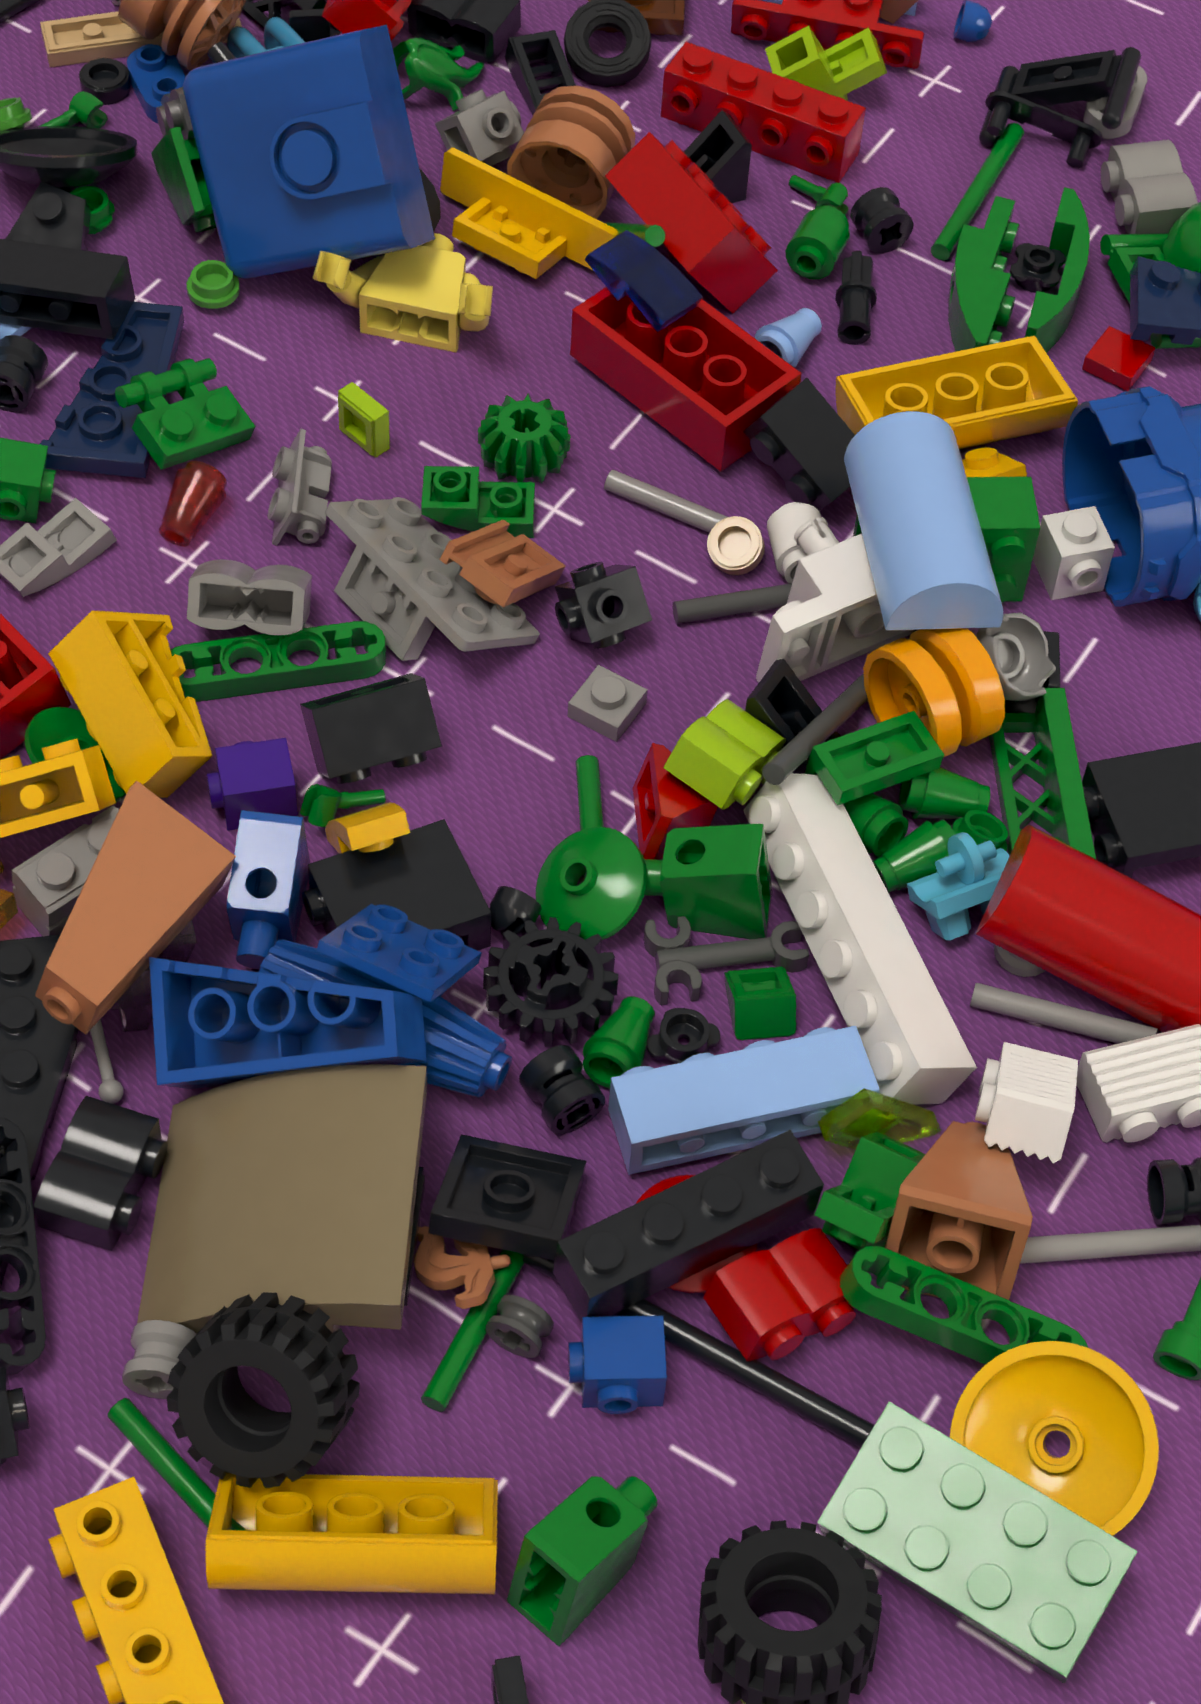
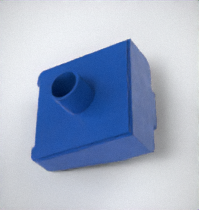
M387 25L200 66L191 70L185 77L183 92L224 260L228 269L233 272V275L249 279L316 267L320 251L355 260L415 248L435 239Z

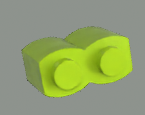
M726 699L719 703L706 717H700L686 729L663 768L724 810L735 801L744 805L754 794L760 783L765 784L766 780L762 773L763 767L782 749L786 739L741 707Z

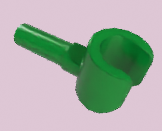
M81 91L72 98L68 111L40 126H73L80 122L86 127L100 129L107 122L108 116L99 109L104 105L102 101L91 93Z
M793 175L790 178L789 186L817 201L816 208L832 206L839 209L844 215L849 210L848 206L843 204L848 197L845 185L833 183L826 189L797 175Z
M311 785L305 793L300 814L302 816H309L308 822L310 824L326 827L330 820L335 819L338 808L349 809L350 807L384 804L386 799L383 789L348 793L346 791L338 792L324 785Z

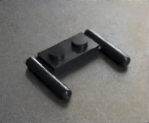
M1128 47L1122 51L1121 55H1116L1115 50L1025 63L1021 64L1020 70L1013 66H1006L1001 71L995 91L1008 92L1046 108L1077 101L1093 102L1108 97L1101 121L1105 128L1116 129L1120 126L1141 60V53L1136 48ZM989 109L979 135V140L984 146L992 147L1000 136H993L986 130L992 111Z

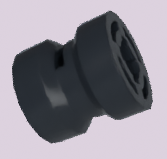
M9 335L0 339V409L4 411L19 412L25 409L35 391L34 385L40 382L48 367V358L43 349L25 337Z
M569 1045L555 1046L540 1053L523 1068L519 1076V1082L527 1095L532 1100L540 1101L542 1104L541 1116L554 1134L561 1135L583 1127L602 1110L605 1104V1096L592 1079H585L582 1075L583 1063Z
M1201 1157L1195 1158L1188 1165H1179L1174 1159L1151 1161L1147 1175V1192L1151 1214L1158 1225L1180 1223L1185 1216H1196L1201 1220Z

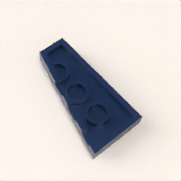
M1138 256L1130 271V339L1148 341L1151 333L1169 335L1171 343L1192 345L1195 338H1201V273L1177 267L1167 261H1155Z
M133 302L115 338L105 340L101 347L102 356L93 369L88 367L79 381L80 391L71 405H64L55 419L56 429L49 440L43 439L40 445L48 446L47 469L146 478L151 455L132 429L137 415L143 412L137 404L126 408L121 407L116 400L115 389L118 386L130 383L131 378L135 375L148 371L156 375L171 369L175 361L184 325L183 306Z

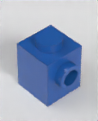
M664 1316L582 1317L580 1342H568L569 1383H581L582 1408L598 1407L604 1413L625 1414L634 1411L637 1407L663 1406L667 1381Z

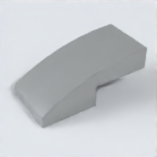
M74 498L38 531L29 523H25L0 545V576L24 597L43 590L70 576L103 553L117 540L105 523L77 498Z

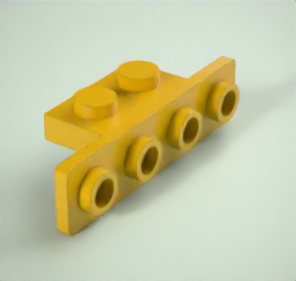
M454 147L444 153L440 191L443 195L469 207L454 218L453 237L472 246L477 251L486 253L515 268L518 272L527 274L535 279L539 278L563 257H567L603 276H607L614 270L619 236L617 229Z

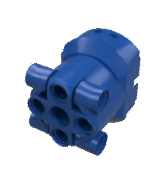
M1147 386L1134 388L1117 396L1079 404L1070 416L1064 437L1062 457L1064 500L1069 511L1095 506L1111 540L1117 542L1123 555L1112 557L1104 585L1107 595L1111 597L1115 607L1163 599V601L1187 599L1201 581V403L1181 407L1168 394Z

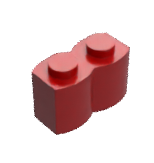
M821 1228L802 1231L781 1241L769 1250L757 1251L729 1263L715 1272L703 1297L746 1361L757 1360L765 1356H769L771 1360L781 1359L793 1352L802 1343L804 1337L819 1332L824 1337L832 1336L847 1327L856 1316L854 1307L844 1298L840 1287V1276L847 1264Z

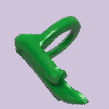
M410 38L393 48L397 70L400 63L406 57L404 62L410 84L402 89L404 100L425 87L444 95L448 99L453 111L458 109L456 101L463 98L460 88L465 87L476 79L485 67L484 63L481 62L470 66L468 69L457 64L455 61H458L464 55V50L460 45L454 47L451 51L426 39Z

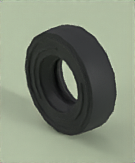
M591 0L579 7L567 23L564 36L566 59L576 75L591 85L607 88L624 85L637 77L648 62L651 49V35L648 23L637 8L624 0ZM603 27L617 29L626 39L625 49L621 54L612 58L596 55L589 47V38L594 31Z

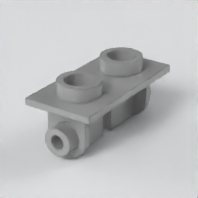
M302 428L289 448L284 446L280 448L273 466L272 476L279 479V486L270 501L268 519L274 521L272 544L276 546L285 532L296 535L297 539L303 543H315L324 534L326 528L325 511L328 500L323 498L329 492L332 460L324 448L304 446L306 430Z

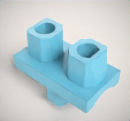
M965 832L953 835L948 839L949 856L935 862L936 873L907 883L909 899L926 911L932 931L945 940H953L969 933L971 924L968 908L980 904L982 914L985 913L1009 859L1007 851L1002 848L996 849L992 841L989 840L977 845L974 839Z

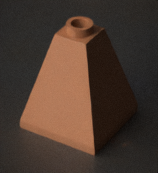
M953 1121L901 1183L885 1248L1009 1300L1030 1232L1033 1216L1009 1147L1001 1150L997 1143L988 1147L984 1141L986 1125ZM901 1286L905 1288V1290H909L907 1286ZM925 1293V1295L937 1297L935 1295Z

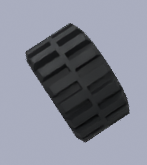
M262 1292L255 1301L252 1300L250 1295L236 1299L228 1308L224 1306L189 1341L177 1356L179 1361L171 1369L168 1383L175 1388L167 1396L168 1411L179 1413V1418L172 1425L178 1439L183 1437L189 1438L193 1445L187 1452L196 1462L202 1457L211 1462L213 1466L209 1472L220 1479H223L229 1472L236 1475V1485L249 1488L253 1486L258 1478H261L265 1488L280 1486L286 1477L292 1482L306 1474L312 1465L315 1466L349 1422L355 1410L352 1404L359 1396L360 1382L351 1378L358 1370V1364L355 1354L345 1355L342 1350L349 1340L341 1328L333 1333L327 1328L325 1323L330 1317L318 1308L313 1315L303 1310L305 1304L303 1299L291 1295L283 1305H280L276 1292ZM238 1366L254 1367L275 1378L288 1396L291 1412L273 1411L254 1401L242 1386L238 1375Z
M786 1520L771 1521L770 1530L761 1531L757 1525L742 1530L741 1542L729 1538L720 1546L719 1558L711 1557L705 1568V1579L701 1585L697 1646L699 1659H705L704 1673L711 1684L722 1682L721 1696L730 1704H735L739 1700H743L746 1704H848L850 1693L859 1695L867 1684L868 1672H872L882 1609V1595L877 1594L879 1581L874 1569H864L866 1557L857 1547L848 1550L843 1548L844 1537L833 1531H830L826 1536L816 1533L815 1524L802 1521L800 1529L787 1528ZM772 1611H794L810 1617L819 1626L803 1631H786L772 1627L758 1617Z

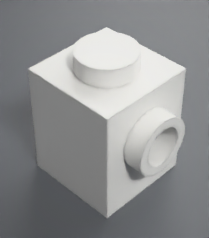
M1095 506L1043 515L1033 561L1050 599L1057 600L1103 591L1115 546Z

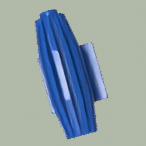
M370 904L320 939L317 948L283 939L278 940L269 949L266 958L263 959L260 965L259 972L393 990L422 998L427 1061L399 1065L427 1066V1084L479 1098L485 1094L487 1089L497 1091L502 1086L509 1072L512 1056L504 1053L506 1040L441 997L456 981L479 963L482 952L464 945V941L452 932L441 929L430 930L408 920V916L398 908L389 905Z

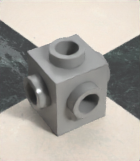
M483 89L471 93L456 101L459 109L458 112L435 123L447 150L454 147L490 166L510 157L512 151L509 146L518 142L524 134L519 111L509 101L505 90L486 97Z

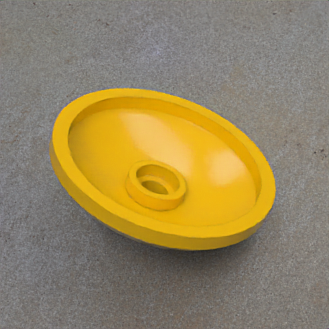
M1063 1341L1033 1342L1012 1348L996 1356L984 1365L967 1384L957 1403L951 1423V1439L1112 1536L1122 1530L1142 1508L1156 1477L1159 1461L1158 1431L1154 1415L1142 1390L1132 1377L1113 1360L1091 1348ZM1051 1431H1061L1068 1436L1070 1450L1065 1456H1053L1046 1449L1045 1440Z

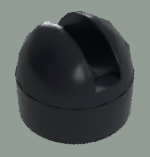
M500 886L490 903L491 927L496 931H500L502 936L507 930L517 934L519 937L523 936L525 921L531 920L535 924L542 907L528 894L512 887Z

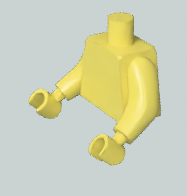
M434 233V240L415 248L378 256L354 271L349 270L350 259L325 251H320L313 280L326 283L327 287L343 303L359 308L360 333L456 353L461 329L464 331L484 330L488 326L491 316L493 286L481 285L475 275L466 273V258L461 253L453 252V243L442 234Z

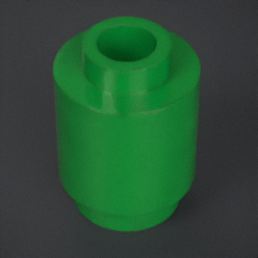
M820 206L809 211L803 217L785 251L786 260L794 272L812 280L825 278L832 272L849 241V223L846 216L835 207Z

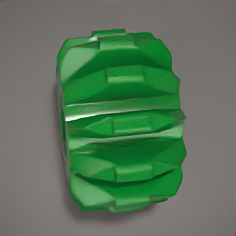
M529 392L524 400L516 401L506 395L502 406L489 405L485 419L481 420V427L478 428V444H480L484 467L495 468L498 480L514 476L517 482H523L525 478L532 477L542 484L547 472H560L563 461L567 458V452L570 451L571 435L568 434L564 411L553 410L550 398L538 403L533 402Z

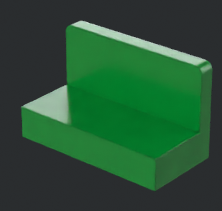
M911 711L813 746L805 774L818 775L836 804L841 805L939 769L944 753L916 712Z

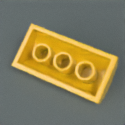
M1035 336L836 376L837 414L855 435L869 423L886 415L906 411H919L933 414L946 421L954 431L959 449L1067 427L1070 416L1078 405V399Z
M227 1473L223 1479L219 1478L206 1535V1578L208 1588L231 1590L495 1594L498 1480H494V1478L305 1474L293 1482L286 1477L280 1486L265 1488L261 1478H258L253 1486L249 1488L236 1485V1475ZM232 1518L245 1530H231Z

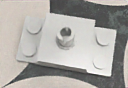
M816 517L814 519L817 529L814 528L813 523L809 520L795 532L794 540L801 546L807 556L800 558L798 561L787 604L772 615L756 674L758 682L761 681L773 663L779 659H785L799 680L802 681L880 648L901 637L912 634L913 630H885L862 533L839 542L823 517Z

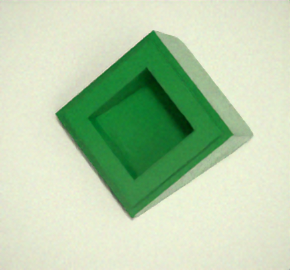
M781 966L724 972L732 1027L737 1039L791 1036L795 1033L796 994L785 968Z

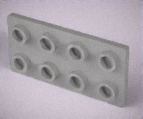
M401 497L385 500L356 499L354 501L329 503L325 514L356 545L334 591L363 621L375 624L383 631L386 645L401 661L418 659L435 626L461 651L535 644L540 633L526 620V614L519 606L512 603L503 608L500 605L484 600L476 593L475 586L459 575L462 570L460 565L454 561L444 564L439 560L451 539L438 532L422 516L421 509L415 503Z

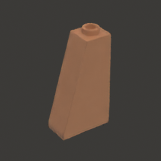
M138 781L129 788L46 964L35 994L52 1017L61 1023L74 1025L85 1035L150 966L149 957L157 958L220 890L236 857Z

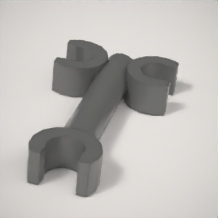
M685 916L678 917L676 936L670 939L663 938L657 933L654 920L646 921L643 941L647 952L655 957L657 974L655 977L654 995L659 1005H667L668 985L675 982L682 983L688 988L691 1002L698 1001L702 984L701 974L698 971L700 969L772 961L776 967L782 966L786 969V972L790 973L800 972L807 968L808 949L790 950L784 946L787 943L801 941L802 931L796 921H785L777 925L772 931L771 937L689 946L691 927L690 922Z

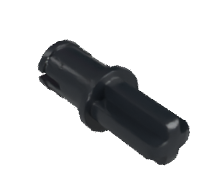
M853 251L851 257L843 260L842 282L836 290L835 296L836 303L840 307L837 329L838 337L843 342L852 345L862 344L870 338L871 309L876 304L877 299L875 288L872 287L873 260L869 256H863L862 251Z

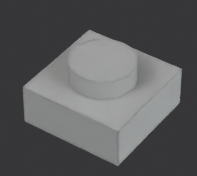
M598 665L568 702L567 717L617 742L646 705L648 689Z

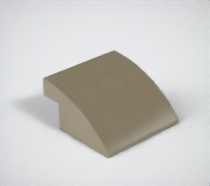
M389 1064L335 1065L278 1072L222 1085L173 1105L167 1139V1154L162 1169L137 1323L146 1320L170 1321L181 1324L197 1334L224 1306L228 1308L236 1299L250 1295L252 1300L255 1301L262 1292H276L280 1305H283L292 1295L305 1300L303 1310L312 1315L318 1308L330 1317L325 1325L332 1333L340 1329V1325L401 1330L427 1098V1066Z

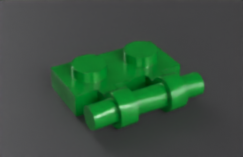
M190 358L173 363L169 371L156 375L151 371L133 376L130 383L118 386L115 389V397L121 407L126 408L137 404L143 413L137 415L132 429L161 470L250 440L256 427L227 386L208 391L203 382L215 379L217 375L216 366L209 358L197 362ZM177 391L183 400L168 404L163 395Z

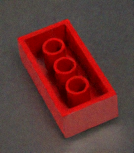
M649 259L572 309L570 355L720 472L752 450L750 439L743 431L801 382V372Z

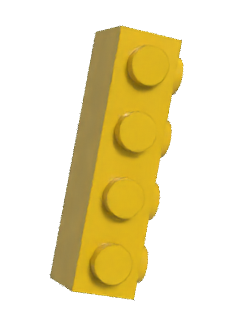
M76 738L41 748L45 759L43 761L23 766L20 755L1 759L0 838L100 811L116 804L100 746L96 745L81 750Z
M135 1477L54 1508L60 1534L48 1538L62 1579L76 1574L84 1595L71 1602L85 1641L88 1642L99 1637L108 1659L103 1663L95 1665L108 1703L224 1704Z

